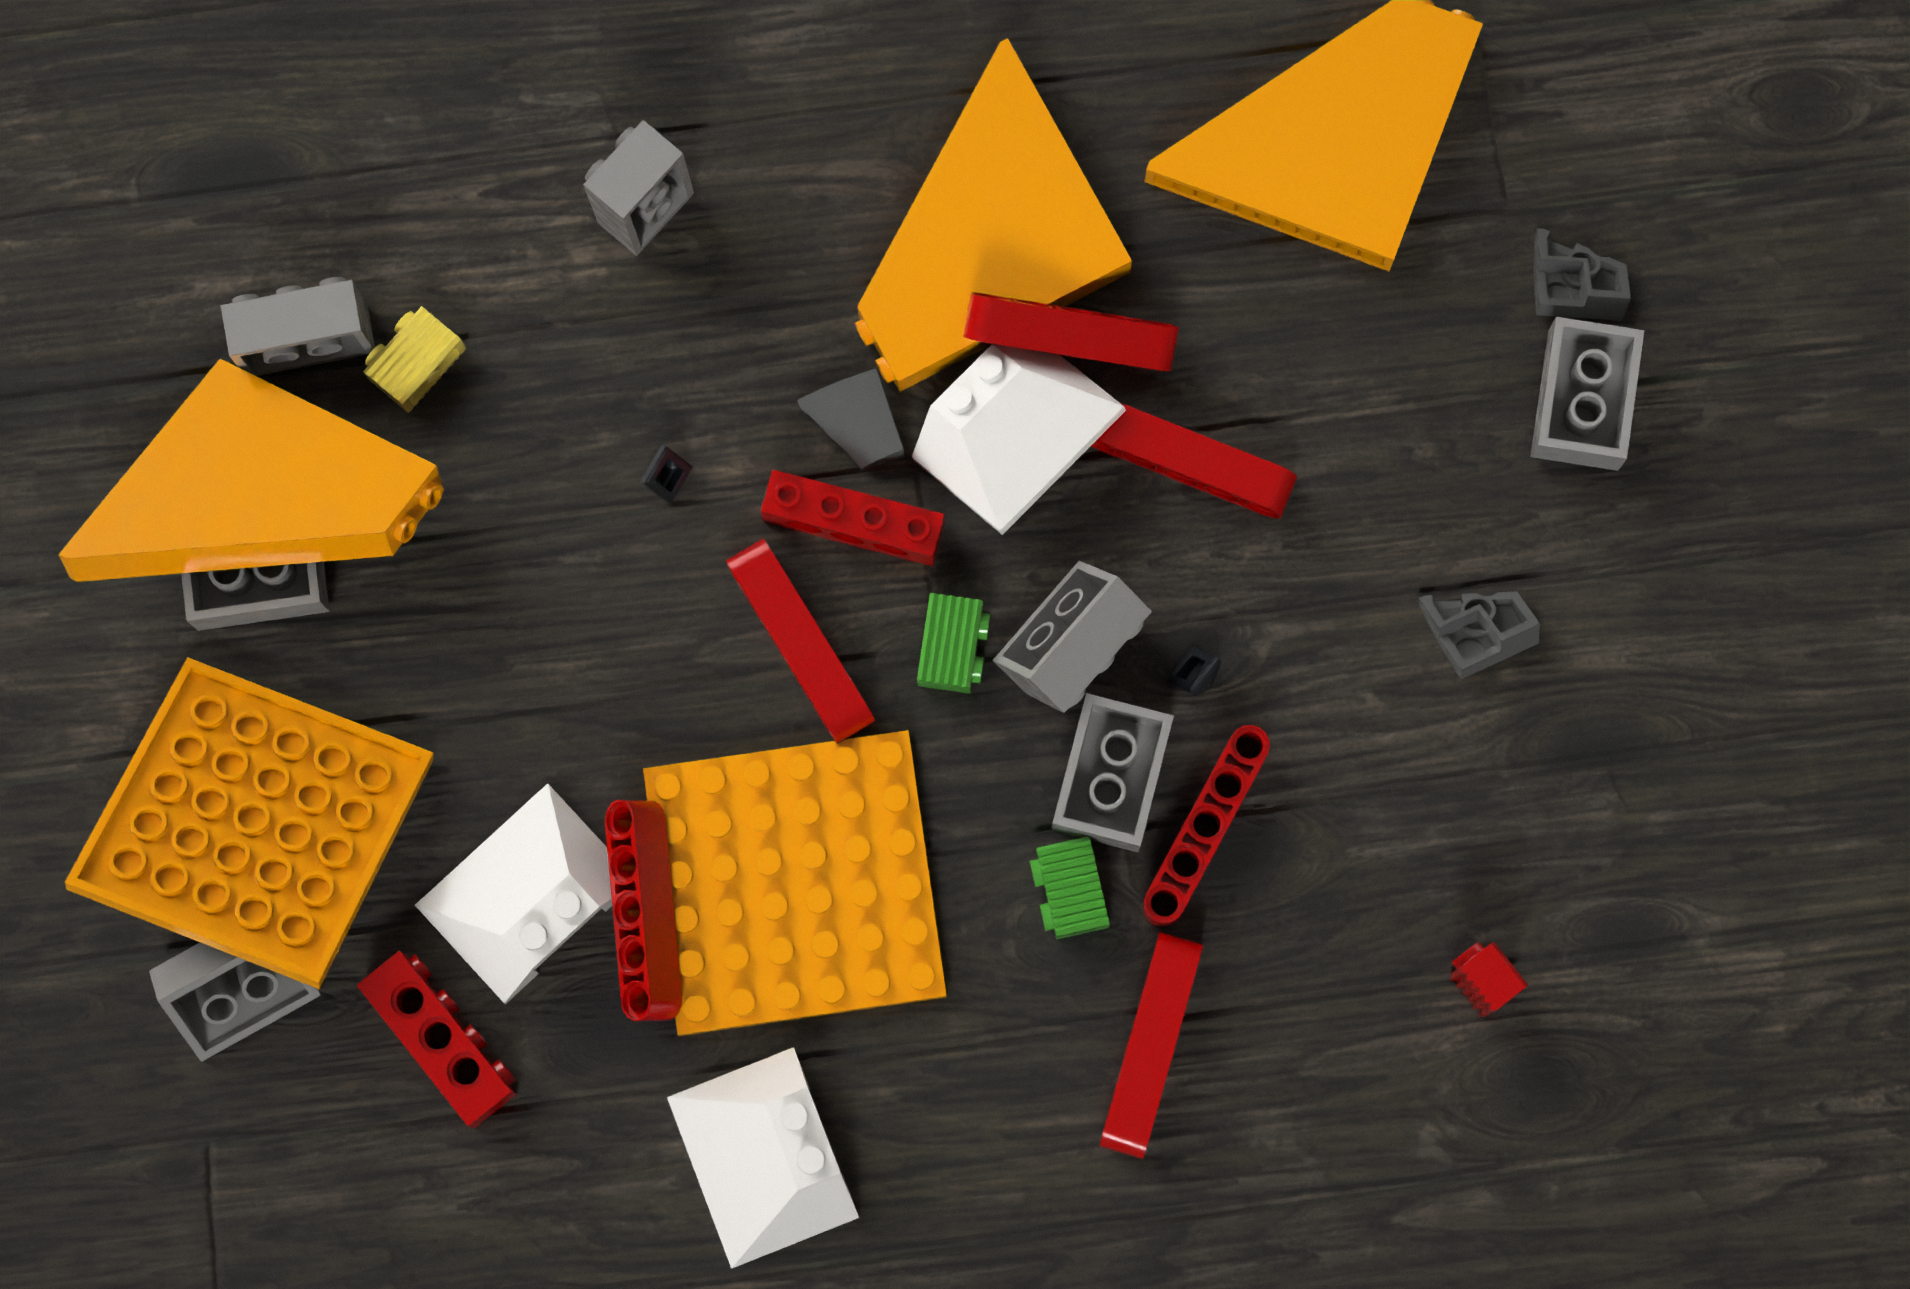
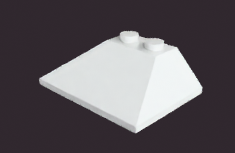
M992 344L930 406L912 458L1003 535L1126 409L1059 354Z
M547 784L416 903L415 906L503 1003L506 1004L539 974L535 969L601 908L606 912L612 907L607 847L553 788Z
M794 1047L667 1097L731 1268L859 1218L811 1096L808 1082Z

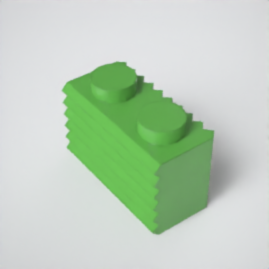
M930 593L917 676L918 686L970 694L972 682L981 683L984 657L976 656L978 639L987 640L991 615L983 613V600Z
M1087 836L1036 848L1037 859L1029 862L1035 887L1044 885L1048 903L1040 904L1045 931L1054 929L1057 940L1109 928V918L1090 837Z

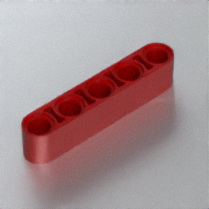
M971 292L963 337L1009 347L1147 369L1171 371L1179 327L1157 321Z
M1123 403L1120 404L1125 407L1126 411L1091 445L1095 449L1275 519L1282 517L1297 480L1296 474L1280 465Z
M764 538L727 559L725 562L834 741L838 744L873 723L875 719Z
M1244 725L1236 729L1229 739L1146 893L1143 902V913L1152 925L1169 927L1178 921L1268 755L1270 748L1269 738L1260 727ZM1242 738L1254 739L1260 746V754L1251 759L1242 757L1236 749L1238 740ZM1225 776L1233 778L1239 785V793L1232 798L1222 797L1215 789L1217 779ZM1207 815L1215 819L1218 824L1217 834L1212 837L1200 836L1194 829L1196 818ZM1186 854L1194 858L1197 863V872L1189 877L1178 875L1172 865L1175 857ZM1158 894L1170 895L1176 903V911L1170 916L1163 917L1157 915L1151 907L1153 897Z
M616 800L607 808L605 830L621 1005L626 1017L632 1021L670 1020L675 1018L681 1009L682 991L665 814L661 805L656 801Z
M1159 932L1102 1133L1100 1147L1137 1158H1144L1203 944Z

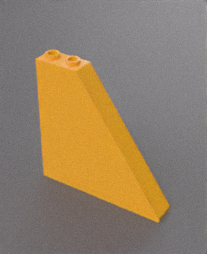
M1391 0L1150 160L1146 169L1145 182L1390 271L1483 23L1475 21V18L1465 11L1451 10L1450 12L1434 6L1431 0Z
M1008 38L999 43L857 306L860 320L854 323L866 346L874 344L880 355V358L875 360L881 376L886 384L894 381L899 392L992 345L991 343L979 342L963 337L971 292L1067 306L1131 273L1132 260Z
M219 359L59 553V557L70 579L76 582L393 556L402 543H407L413 537L417 524L426 512L437 506L444 488L437 465L237 366Z

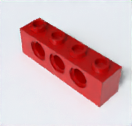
M773 469L760 511L764 523L933 567L945 527L943 513Z
M398 951L359 982L357 987L466 1125L475 1129L517 1095L510 1086L516 1079L500 1059L492 1063L482 1049L488 1044L472 1024L464 1028L454 1015L460 1008L444 989L438 993L426 980L432 973L416 954L409 958L405 953ZM411 990H420L423 995L421 1009L416 1013L407 1014L402 1006L404 996ZM439 1025H447L451 1030L449 1044L442 1049H434L430 1043L432 1030ZM466 1060H475L479 1066V1076L473 1083L463 1085L458 1079V1068Z

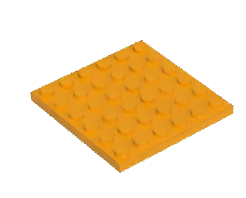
M187 657L65 881L66 889L320 989L434 760L433 752Z
M909 730L845 739L838 744L836 741L643 768L647 801L659 803L664 810L666 819L682 991V1006L675 1017L678 1036L947 997Z

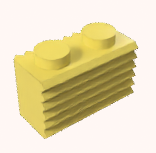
M422 306L415 314L410 311L398 321L394 329L397 334L386 346L379 344L370 352L365 361L367 368L363 371L369 381L407 413L412 411L413 407L418 404L425 393L429 392L437 380L447 372L448 368L453 365L454 361L466 349L462 340Z

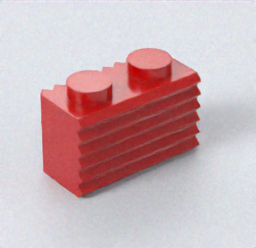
M1478 941L1451 962L1457 970L1451 973L1450 980L1456 981V988H1462L1461 995H1468L1467 1002L1473 1003V1009L1479 1010L1478 1016L1486 1017L1495 1012L1528 986L1494 941L1485 948Z

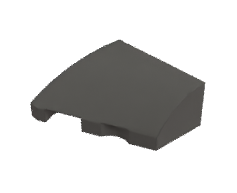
M1537 228L1534 235L1536 315L1622 321L1631 300L1627 265L1610 257H1600L1589 248L1576 243L1572 250L1548 239L1551 231Z
M876 368L833 383L797 400L800 410L804 414L807 413L835 444H838L849 454V458L862 471L905 458L904 449Z
M1517 591L1497 592L1491 596H1481L1477 593L1461 594V600L1433 601L1432 595H1425L1419 598V606L1445 656L1461 680L1539 644L1540 623Z

